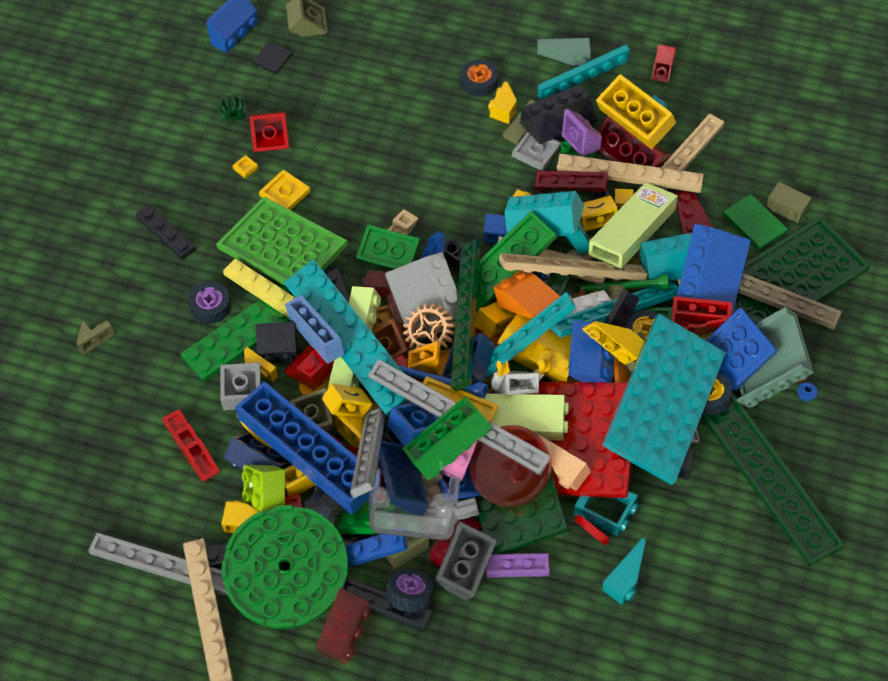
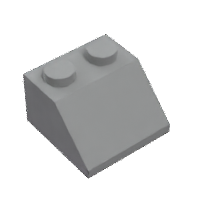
M260 363L220 365L223 411L236 410L235 407L262 384Z

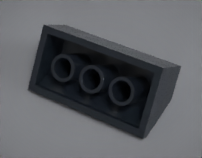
M578 85L522 107L520 124L539 144H543L562 136L564 111L566 109L580 114L590 124L597 122V116L590 95Z

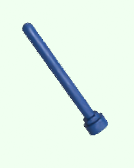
M399 366L408 376L423 380L427 376L451 386L450 378ZM478 382L461 390L471 392L472 395L485 399L488 384Z

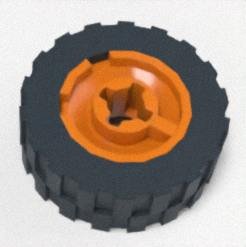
M478 59L467 62L463 69H461V87L465 92L474 97L490 95L498 87L499 72L497 67L488 60Z

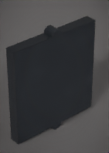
M268 42L252 63L263 68V70L277 74L292 55V52L282 48V46Z

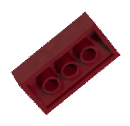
M607 116L598 131L602 136L601 146L598 151L611 161L661 168L671 156L670 153L657 144L653 149L649 148L609 116Z

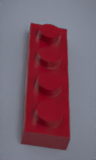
M537 171L534 187L536 190L606 192L609 175L608 172Z

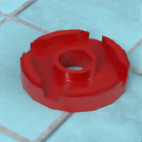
M580 514L574 519L577 524H580L581 527L601 541L602 544L607 545L611 540Z

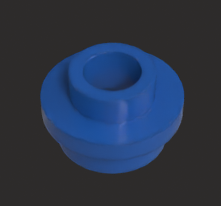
M804 382L798 386L797 393L801 400L811 401L817 395V388L812 383Z

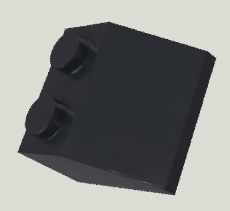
M294 322L255 324L257 354L271 364L292 363L298 357V341Z

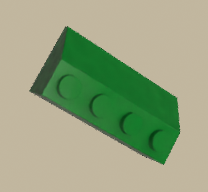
M464 396L402 449L429 481L431 478L436 477L444 467L453 463L463 451L470 449L475 441L484 437L492 426L472 402Z

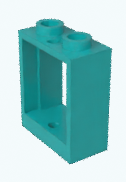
M629 491L628 498L612 497L627 505L617 523L587 509L593 497L580 496L575 504L574 515L580 514L591 524L618 536L621 530H626L629 524L628 517L630 514L634 515L639 504L636 503L638 495Z

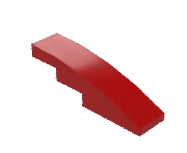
M180 409L162 418L166 428L202 482L220 473L203 442L198 438L190 423L188 424Z

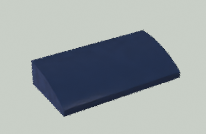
M381 440L379 461L390 501L404 511L422 516L429 506L419 469L402 449L404 445Z

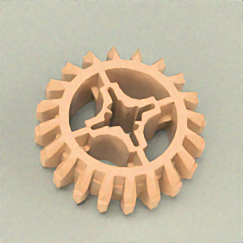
M425 303L423 309L420 306L416 307L418 312L411 310L412 318L406 317L409 324H403V327L408 329L403 334L408 336L405 341L410 343L409 347L414 349L415 347L419 348L428 345L419 343L417 339L429 337L432 343L438 341L440 342V347L443 346L447 349L446 341L451 343L453 341L449 335H455V332L450 330L455 327V324L450 323L453 317L448 316L449 312L447 310L443 311V307L440 305L436 308L434 303L430 305V309L428 304ZM436 315L441 320L430 322L426 316ZM420 320V321H421V327H420L418 330H416V333H415L416 325H417L418 321ZM427 324L433 328V329H431V330H432V332H431L432 335H430V334L426 331V330H427L426 328L428 327ZM444 326L443 333L438 339L437 333Z

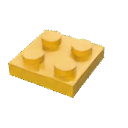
M282 170L259 191V195L292 210L310 193V187L285 170Z

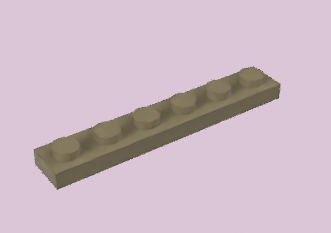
M742 273L738 293L779 309L787 307L799 317L830 329H835L842 311Z

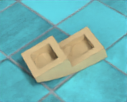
M403 210L393 219V225L387 230L409 235L416 225L418 217Z

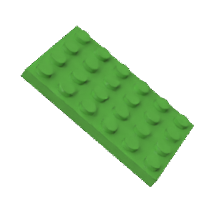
M263 197L216 245L219 250L286 286L284 282L313 259L324 271L348 246V243L344 238Z

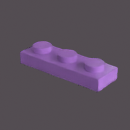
M548 554L491 555L486 566V577L549 576Z

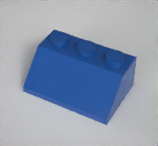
M228 0L206 21L211 45L227 53L257 25V10L249 0Z
M573 321L568 375L581 383H612L614 355L605 350L603 346L582 330L583 327L593 322Z

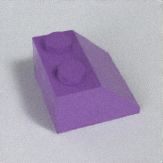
M566 109L564 111L562 136L582 157L599 150L602 140L601 134L580 114Z

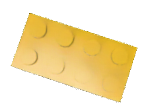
M621 74L596 99L601 111L651 149L676 124L674 116L670 111Z

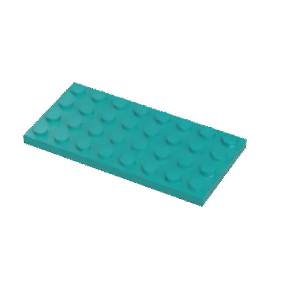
M658 314L648 333L602 446L671 485L674 484L726 352L663 315Z

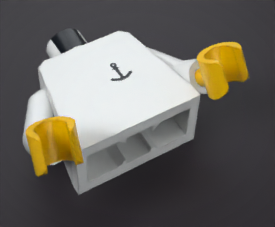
M541 359L537 361L539 369H536L534 373L510 371L508 361L504 364H501V361L496 362L497 372H494V377L491 380L494 392L505 395L539 393V381L544 376V373L551 370L549 360L543 361Z

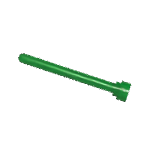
M661 274L657 279L580 285L578 289L579 291L583 289L585 292L605 291L611 285H622L625 289L657 286V288L664 290L669 289L670 285L669 275Z

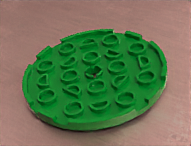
M292 505L275 506L273 509L264 512L262 510L248 518L230 538L226 546L224 560L222 561L224 586L237 610L254 623L275 629L300 627L324 615L341 595L348 574L346 547L334 525L324 516L311 509L293 507ZM289 562L291 564L290 570H280L281 563Z

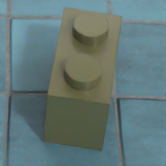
M778 182L768 197L766 208L799 223L809 209L811 197Z

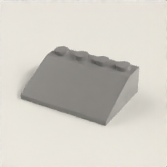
M443 252L424 257L385 273L403 324H409L406 317L412 318L411 310L418 312L416 307L420 306L423 309L425 303L428 304L429 309L432 303L436 305V308L439 305L442 306L443 311L447 310L449 312L448 316L453 317L450 323L455 324L458 292ZM436 315L426 316L430 322L441 320ZM420 320L418 321V323H417V325H416L415 333H416V330H418V329L421 327V321H420ZM427 324L428 327L426 328V329H427L426 331H427L430 335H432V334H431V332H432L431 329H433V328ZM444 326L438 331L437 337L442 335ZM420 337L417 340L421 342L428 340L429 337H425L423 339Z

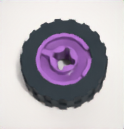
M202 282V284L195 286L191 290V294H189L188 302L191 313L199 322H204L205 324L220 322L231 311L232 304L229 291L219 282Z
M398 569L389 576L386 598H388V602L394 608H398L400 611H407L409 613L423 611L431 603L434 590L433 581L428 575L417 569Z

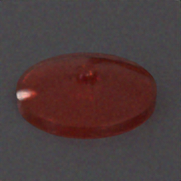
M517 425L500 427L550 456L544 441L532 430ZM480 441L473 451L470 462V474L477 491L489 502L502 507H517L535 499L545 488L551 473V459L540 476Z

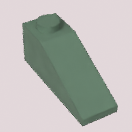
M589 38L538 39L537 54L569 65H583L590 61Z

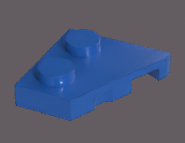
M439 231L430 236L420 259L441 252L444 255L446 235Z

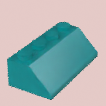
M576 191L509 197L505 209L507 233L532 211L557 236L576 235L584 204Z
M692 233L641 243L639 257L644 270L647 272V279H657L661 274H668L669 282L681 280Z

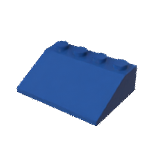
M695 224L677 297L732 302L733 314L751 240L712 227Z

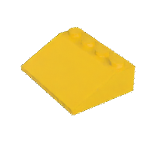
M517 314L506 327L497 342V346L531 319ZM549 329L511 360L535 371L539 369L537 361L548 359L551 370L544 373V376L555 382H569L572 378L568 375L572 334L560 338Z

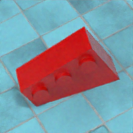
M674 296L671 321L695 335L712 333L731 316L732 302Z

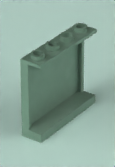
M787 307L756 323L778 349V352L740 387L742 397L738 398L737 402L748 408L756 406L762 400L772 397L775 393L789 388L790 385L804 380L807 376L814 373L797 314Z

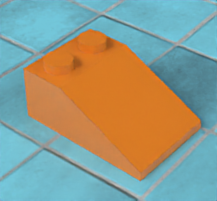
M523 270L516 271L514 275L502 280L493 287L500 308L533 319L560 297L535 274Z

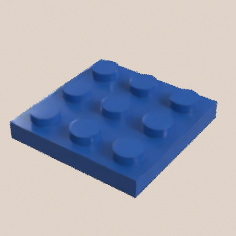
M739 308L706 339L707 342L726 352L718 372L727 377V380L731 382L732 389L735 391L778 352V349L743 308Z

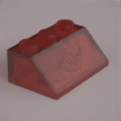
M339 588L315 648L323 657L345 665L348 660L352 659L355 648H353L354 642L359 640L362 633V621L367 619L370 612L368 602Z

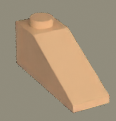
M538 434L536 438L544 453L551 456L549 462L559 478V483L566 489L571 487L577 491L591 472L587 464Z

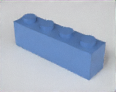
M302 295L285 304L289 321L294 322L296 329L327 364L344 355L341 338Z

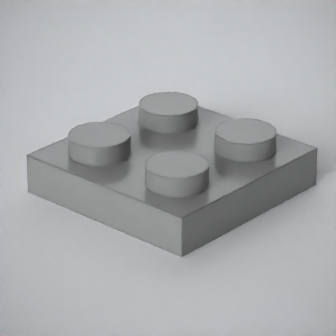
M527 132L512 151V157L543 171L560 149L561 143L553 139L539 144Z

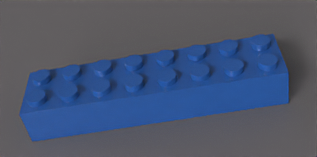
M263 382L235 407L238 420L349 513L353 514L381 488L380 478L376 473L373 490L354 498L350 491L357 457L267 383Z

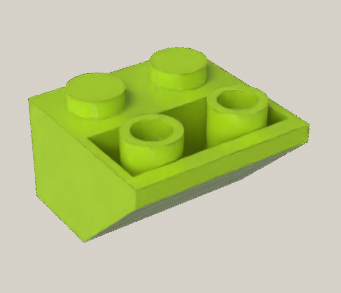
M245 464L244 471L242 472V480L244 482L243 502L258 511L263 510V512L273 509L275 506L285 505V470L277 466Z

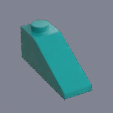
M643 538L603 583L602 590L621 605L626 600L631 601L637 592L635 588L646 542Z

